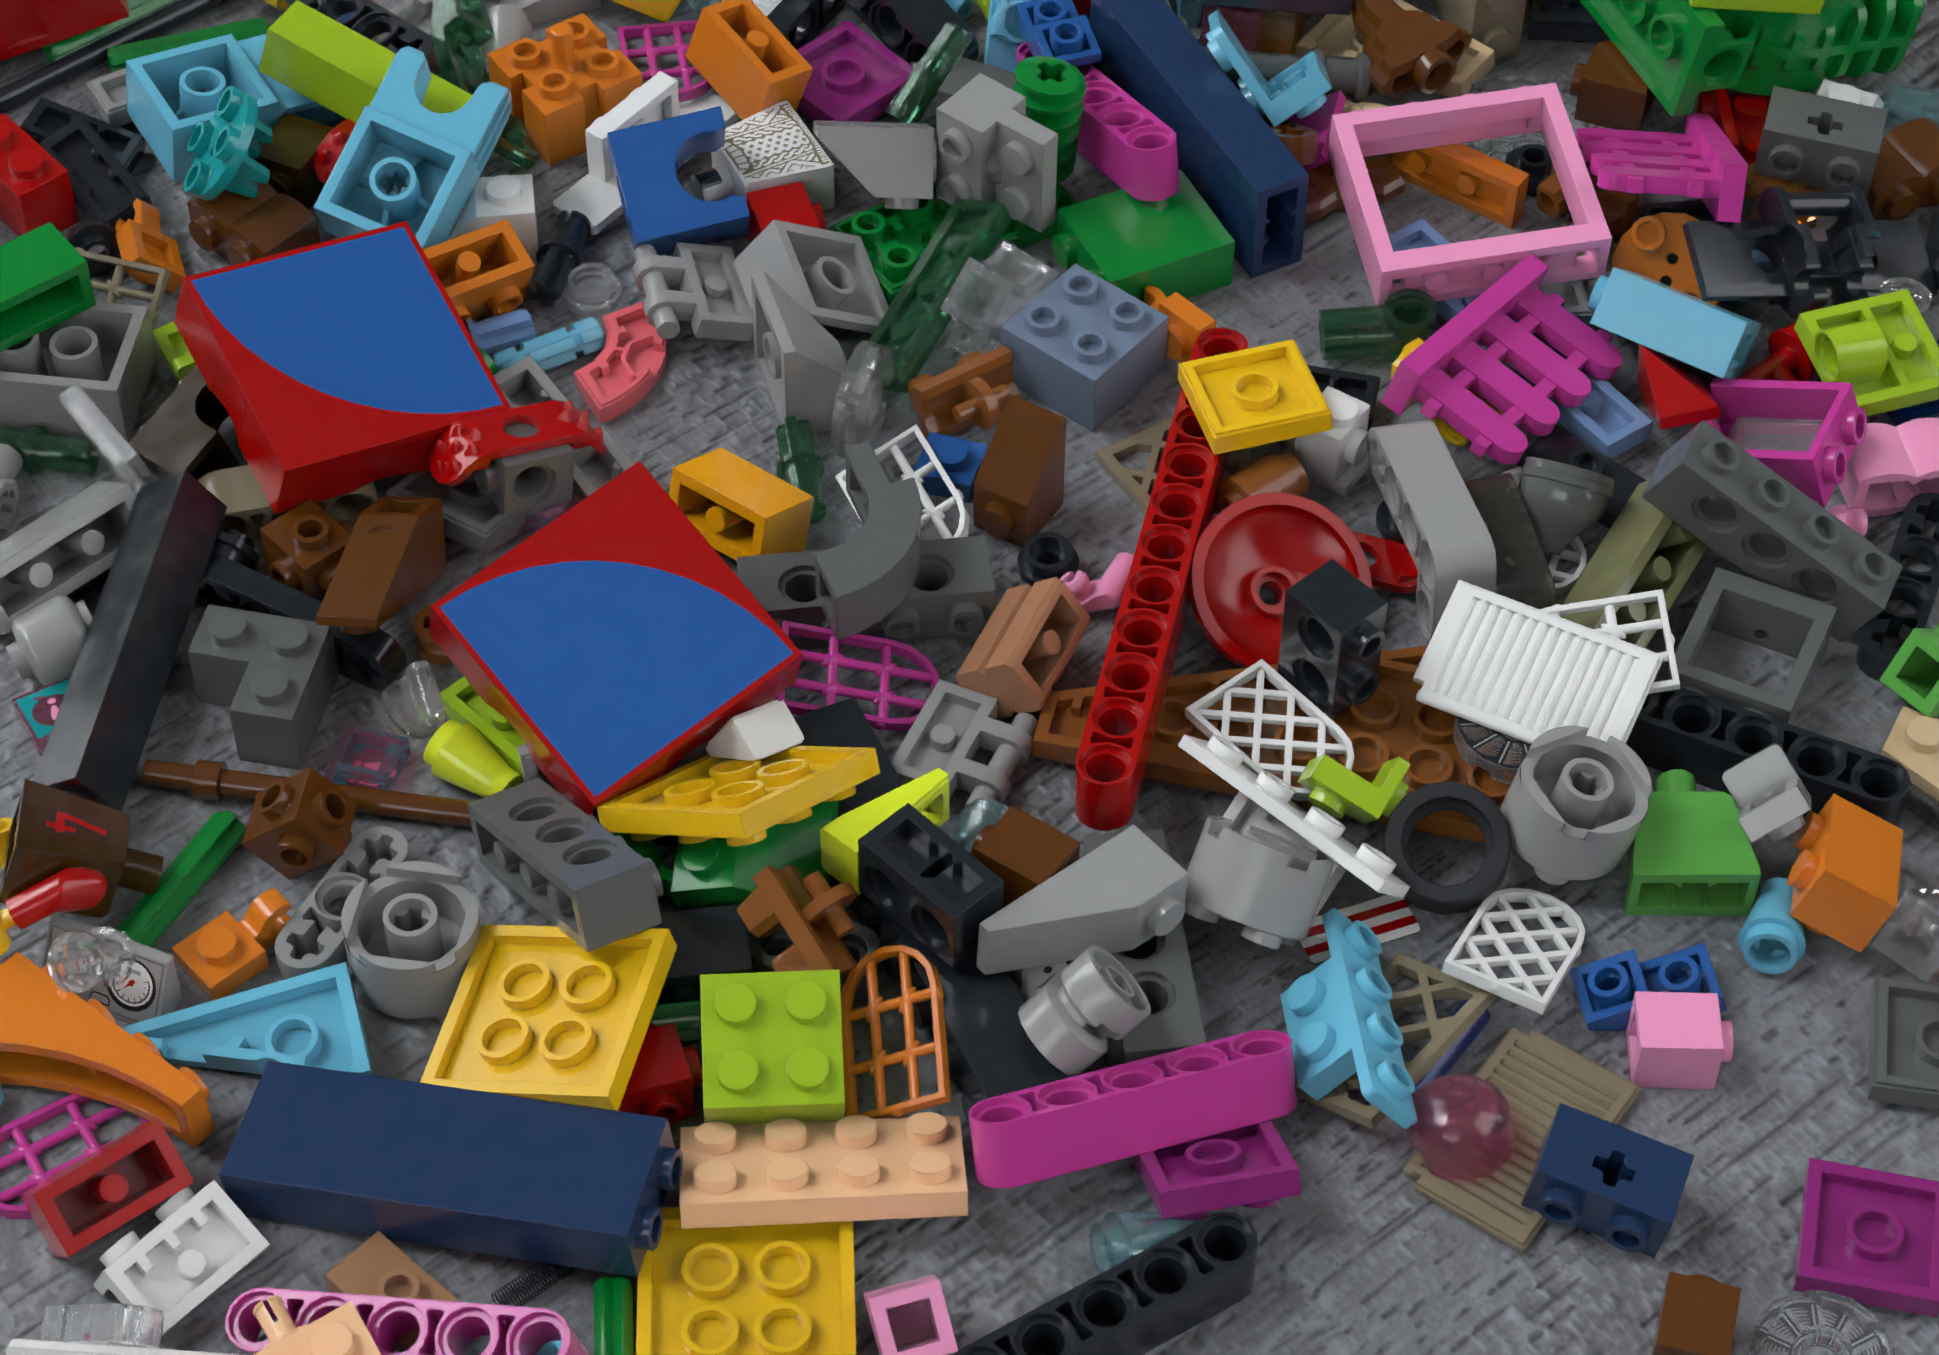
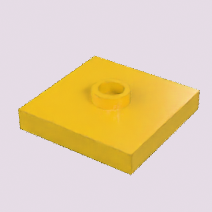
M1294 339L1178 364V381L1214 455L1332 430V412Z

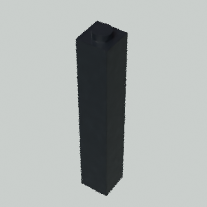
M186 470L140 486L33 780L120 811L124 807L227 509L223 502Z

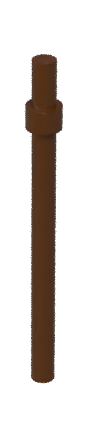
M147 759L142 773L144 785L188 790L192 792L193 798L221 801L224 795L256 799L257 793L265 790L274 781L289 778L229 770L225 762L198 759L195 765ZM333 783L358 803L357 813L472 827L467 804L473 801Z

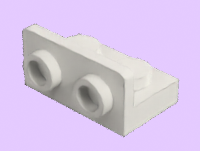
M215 1180L210 1182L196 1195L188 1186L177 1192L155 1212V1216L161 1221L157 1227L142 1239L134 1231L129 1232L99 1259L106 1268L93 1286L102 1296L111 1291L155 1342L254 1261L270 1245Z

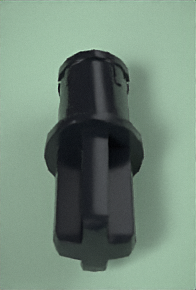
M567 210L558 214L550 238L540 244L536 253L538 266L528 286V295L530 299L539 301L542 307L554 306L556 299L562 297L569 278L576 275L581 268L582 256L580 253L591 233V222L583 213L572 210L566 226L564 225L569 216Z

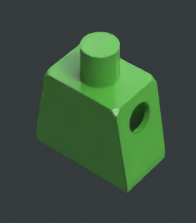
M1674 769L1662 773L1656 779L1657 791H1652L1649 797L1647 814L1628 849L1624 898L1625 915L1748 916L1753 908L1761 871L1748 835L1738 820L1739 812L1733 797L1726 792L1697 791L1694 775L1689 771Z

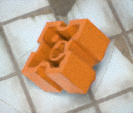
M584 13L546 28V39L537 42L525 37L487 53L490 82L507 87L511 92L512 110L508 122L514 129L525 125L527 143L549 166L586 151L585 130L597 118L604 116L627 98L635 88L643 85L641 71L619 49L614 51L608 49L607 36Z

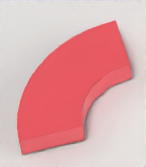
M643 301L602 316L603 329L606 336L605 348L593 362L574 372L575 387L600 424L620 416L638 404L656 385L665 367L668 355V339L660 338L656 328L648 323L643 309Z

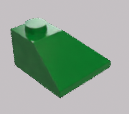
M839 801L821 802L811 807L812 815L804 820L788 824H776L766 829L767 837L764 840L750 845L729 846L727 845L726 838H712L692 844H682L677 841L671 893L687 910L697 909L706 905L726 906L742 904L758 888L752 878L766 866H773L775 870H778L788 865H794L803 880L813 872L820 871L830 886L831 875L821 865L820 829L837 818Z

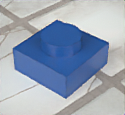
M930 432L927 438L929 445L956 489L963 493L964 502L971 503L974 495V482L988 450V444ZM924 447L913 470L914 472L932 461ZM937 469L922 478L924 480L922 486L927 494L945 498L953 496Z

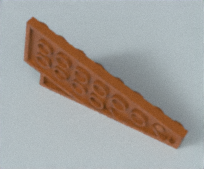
M1428 645L1381 651L1378 674L1380 680L1374 694L1362 705H1352L1332 719L1341 727L1352 742L1355 756L1352 772L1372 784L1382 765L1386 761L1400 756L1411 763L1402 779L1409 784L1406 795L1426 784L1454 781L1476 787L1495 801L1500 809L1518 769L1506 768L1482 758L1465 743L1457 726V716L1416 700V694L1423 685L1413 681V677ZM1278 664L1269 665L1276 672L1278 671ZM1247 668L1170 677L1143 778L1230 795L1238 794L1239 790L1181 749L1178 744L1184 735L1205 741L1210 740L1185 717V708ZM1257 677L1241 686V688L1256 689ZM1264 677V689L1278 690ZM1097 686L1053 691L1050 693L1042 708L1033 738L1032 757L1076 765V757ZM1231 697L1230 711L1255 713V698ZM1223 699L1208 709L1223 710ZM1263 699L1262 714L1287 715V701ZM1295 705L1294 716L1309 717ZM1206 719L1221 732L1222 720ZM1230 721L1229 736L1253 737L1254 723ZM1262 723L1261 738L1285 740L1286 725ZM1294 726L1293 741L1317 742L1318 728ZM1484 726L1461 728L1466 735L1468 733L1475 741L1476 739L1472 734L1480 739L1475 732L1481 738L1483 736L1478 731L1486 736L1485 733L1489 734L1487 730L1492 733V729ZM1326 732L1325 743L1338 744V742L1328 732ZM1499 736L1476 750L1485 755L1497 756V754L1491 752H1499L1492 749L1500 751V749L1495 747L1502 748L1498 745H1503L1499 742L1505 743L1502 741L1505 739ZM1513 742V744H1512V746H1511V748H1510V750H1509V752H1508V754H1507V756H1506V758H1505L1503 764H1507V765H1519V764H1511V763H1520V762H1522V761H1511V760H1520V759H1523V758H1513V757L1523 756V755H1514V754L1522 753V752H1515V751L1522 750V749H1517V748H1519V747H1522V746H1519V745H1518V744H1520V743H1514V742ZM1237 746L1252 760V747ZM1260 748L1259 763L1284 765L1285 750ZM1292 750V765L1307 766L1311 759L1317 757V752ZM1325 753L1341 765H1346L1344 754ZM1273 774L1283 780V775ZM1291 775L1290 786L1305 788L1297 783L1300 776ZM1292 800L1303 809L1310 810L1314 806L1310 801ZM1450 810L1433 812L1422 818L1413 828V830L1486 843L1485 836L1477 823L1465 814ZM1381 814L1379 819L1371 822L1388 824L1389 817Z

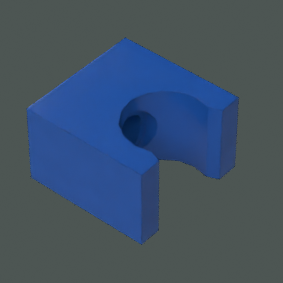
M721 106L607 133L608 155L634 251L640 245L649 244L655 247L657 255H665L674 252L677 242L707 245L748 235L750 214L745 196L732 195L721 201H703L692 197L684 190L676 176L679 168L688 158L701 152H716L724 146L726 124Z

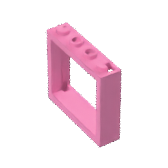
M1556 82L1479 94H1465L1459 97L1424 102H1410L1403 105L1368 110H1355L1332 115L1329 159L1377 310L1481 295L1530 253L1549 266L1540 286L1596 278L1601 275L1605 276L1612 236ZM1542 132L1574 225L1393 252L1363 157ZM1578 252H1584V253H1585V255L1576 256V254H1577ZM1401 279V283L1392 284V280Z

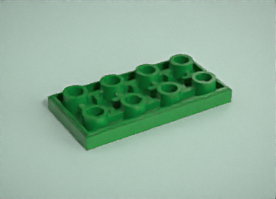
M935 180L933 181V199H919V209L884 208V203L830 226L829 230L861 237L888 306L892 309L978 270L987 260L991 247L998 239H1004L1017 245L1020 251L1056 235L1058 209L1078 202L1059 183H1056L1055 221L1040 233L1024 223L1010 218L996 208L980 220L957 207L951 206L945 200L936 196Z

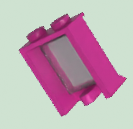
M1714 378L1710 388L1714 399L1720 406V425L1717 419L1707 420L1706 422L1825 508L1836 485L1841 484L1845 479L1847 463L1856 445L1862 444L1866 436V413L1863 408H1858L1853 384L1847 382ZM1700 422L1694 423V424H1693V428H1694L1696 425H1698Z

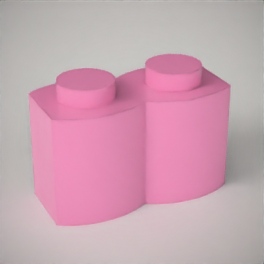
M1917 418L1896 427L1884 423H1867L1865 439L1862 444L1856 445L1847 463L1845 479L1841 484H1838L1848 509L1862 508L1868 517H1881L1905 510L1911 498L1918 494H1939V418Z

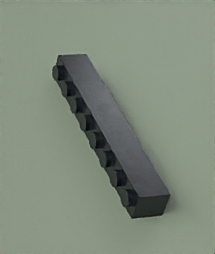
M855 697L793 717L804 736L802 743L796 746L865 747L876 749L880 774L855 785V795L839 800L837 818L903 785ZM863 893L857 895V898L853 901L856 915L861 925L869 929L874 928L880 939L881 947L894 945L910 947L924 954L937 968L944 992L943 1002L950 1081L955 1079L963 1093L961 1103L969 1126L968 1112L973 1105L982 1100L1068 1078L1065 1073L1045 1058L1025 1032L1018 1015L1019 1008L1025 1003V1000L1008 971L985 975L976 967L977 951L956 968L952 969ZM890 957L882 961L891 979L900 977L899 957ZM910 957L912 987H916V992L930 988L925 967L918 960ZM931 999L913 1004L915 1026L919 1030L927 1028L934 1040Z

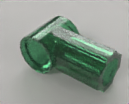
M1406 288L1389 295L1384 305L1318 310L1322 360L1385 356V358L1393 363L1408 343L1417 338L1425 342L1436 332L1437 304L1434 298L1427 292L1419 289Z

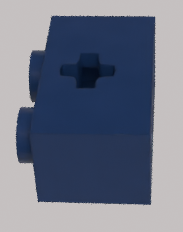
M1560 1103L1544 1137L1521 1205L1539 1212L1552 1223L1565 1226L1572 1225L1603 1237L1620 1250L1640 1252L1655 1258L1673 1224L1695 1155Z

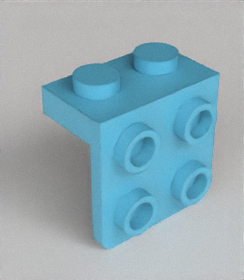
M1216 10L1208 16L1210 32L1205 35L1209 41L1207 44L1209 50L1225 73L1233 67L1241 77L1237 80L1241 88L1239 91L1261 117L1265 114L1267 115L1274 127L1293 114H1296L1299 119L1304 118L1316 111L1327 101L1324 94L1332 89L1325 66L1314 50L1269 81H1266L1221 13Z

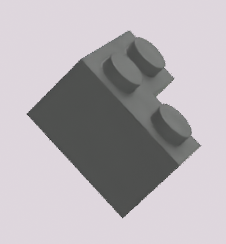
M208 605L188 650L198 702L230 707L229 712L239 760L301 770L339 677L332 627L317 625L315 621Z

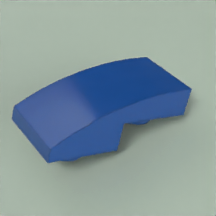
M1032 0L1016 4V22L1033 56L1056 57L1069 62L1075 67L1102 61V53L1086 15H1078L1072 0Z
M1705 942L1641 963L1638 960L1635 949L1570 969L1589 1031L1626 1030L1635 991L1718 993L1720 1012L1727 1011Z

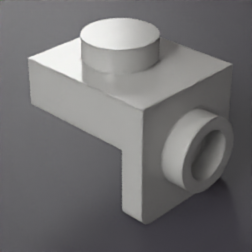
M1772 744L1724 771L1722 780L1740 808L1738 820L1751 842L1767 834L1773 843L1792 834L1806 824L1802 814L1811 810L1812 797L1779 744Z

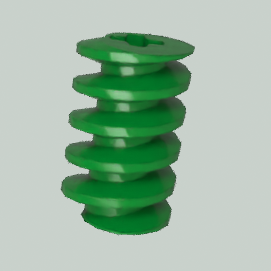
M1037 55L1028 57L1016 66L1014 73L1016 82L1012 90L1026 97V117L1058 133L1056 183L1065 181L1073 173L1076 164L1075 154L1079 143L1078 135L1084 109L1083 99L1087 86L1084 76L1077 67L1065 60L1052 56Z

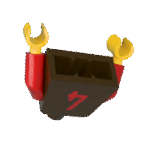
M25 779L13 819L0 818V868H3L0 885V903L6 904L7 907L0 911V956L11 947L12 941L7 929L16 925L19 929L23 930L54 913L61 912L101 918L108 915L117 886L154 895L160 879L164 856L127 848L130 817L123 811Z

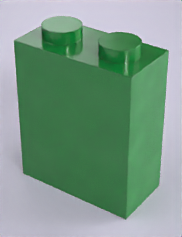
M1180 170L1179 191L1168 199L1160 201L1138 200L1130 196L1123 189L1058 209L1057 234L1052 237V248L1058 264L1063 269H1070L1076 263L1144 302V288L1149 285L1163 291L1166 298L1177 292L1185 299L1231 285L1235 241L1184 172Z

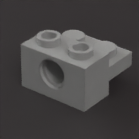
M979 73L936 109V196L945 200L951 206L957 207L980 220L996 208L1010 218L1018 220L1042 233L1055 221L1058 133L1025 116V96Z

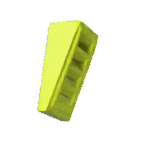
M937 768L841 815L820 829L821 865L823 869L841 883L850 882L857 894L860 895L862 892L859 891L858 840L907 803L912 805L938 828L950 819L949 774Z

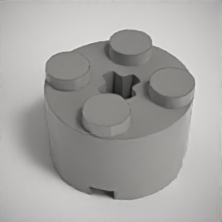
M1562 726L1544 732L1533 741L1528 752L1525 754L1503 800L1500 811L1508 822L1511 846L1525 861L1534 867L1536 875L1549 884L1561 885L1569 880L1595 879L1614 870L1626 855L1647 814L1649 797L1652 793L1650 774L1641 758L1627 744L1611 735L1607 742L1587 736L1589 728L1580 726Z
M1208 815L1187 870L1189 877L1185 913L1211 923H1218L1219 918L1244 924L1240 933L1241 936L1273 949H1279L1280 943L1295 947L1297 940L1304 941L1334 863L1331 860H1317L1319 853L1279 835L1254 826H1250L1249 830H1246L1243 835L1229 829L1232 819Z
M427 861L399 862L386 867L387 875L374 880L368 885L365 878L353 888L344 903L341 924L349 970L358 999L366 1009L379 1011L398 1018L420 1019L433 1017L442 1020L447 1016L469 958L479 940L482 928L478 901L474 893L472 892L471 894L462 884L461 877L448 867Z

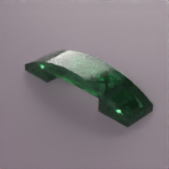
M433 0L431 38L442 59V68L437 76L473 95L482 83L490 82L479 50L482 45L495 36L484 0ZM510 114L492 152L529 170L536 165L523 121Z

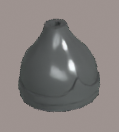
M1527 457L1522 468L1521 475L1523 478L1520 495L1522 506L1534 530L1536 549L1560 556L1573 539L1593 527L1603 516L1608 501L1613 496L1615 479L1577 466L1543 458Z

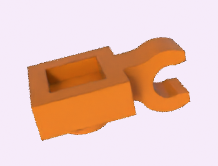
M137 198L133 202L135 209L134 220L128 219L124 221L119 219L115 225V229L118 231L115 235L121 259L167 269L170 271L165 290L174 293L182 284L183 277H186L177 241L162 234L159 209ZM125 268V272L137 282L156 286L159 275Z
M1149 285L1144 288V303L1169 316L1166 355L1180 363L1189 361L1196 338L1205 330L1216 328V320L1177 292L1166 298L1163 291L1157 287Z
M271 888L260 894L250 904L246 915L240 922L226 910L173 946L172 951L175 961L211 1001L226 997L270 967L265 949L275 944L278 934L290 920L286 912L291 909V905L275 888Z

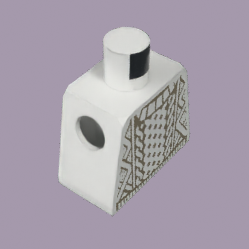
M787 100L725 128L724 146L716 152H712V168L693 174L690 177L694 197L703 201H721L732 195L745 196L746 199L747 192L802 181L811 203L819 202L823 211L835 207L834 164Z

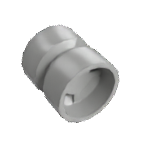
M1096 945L1087 948L1062 970V985L1054 982L1047 983L1020 1006L1018 1011L1020 1022L1036 1048L1051 1064L1072 1077L1082 1074L1107 1052L1108 1037L1115 1040L1123 1039L1144 1021L1151 1012L1148 998L1132 974L1118 959Z

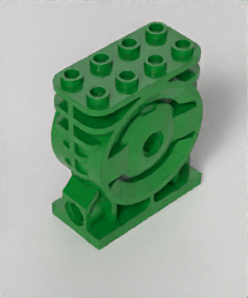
M1580 0V2L1670 116L1676 117L1691 114L1699 92L1729 88L1744 93L1771 96L1774 86L1808 92L1820 87L1824 79L1830 80L1831 78L1843 75L1852 78L1864 77L1871 71L1879 74L1891 73L1899 67L1921 19L1926 0H1825L1819 15L1691 7L1688 0Z

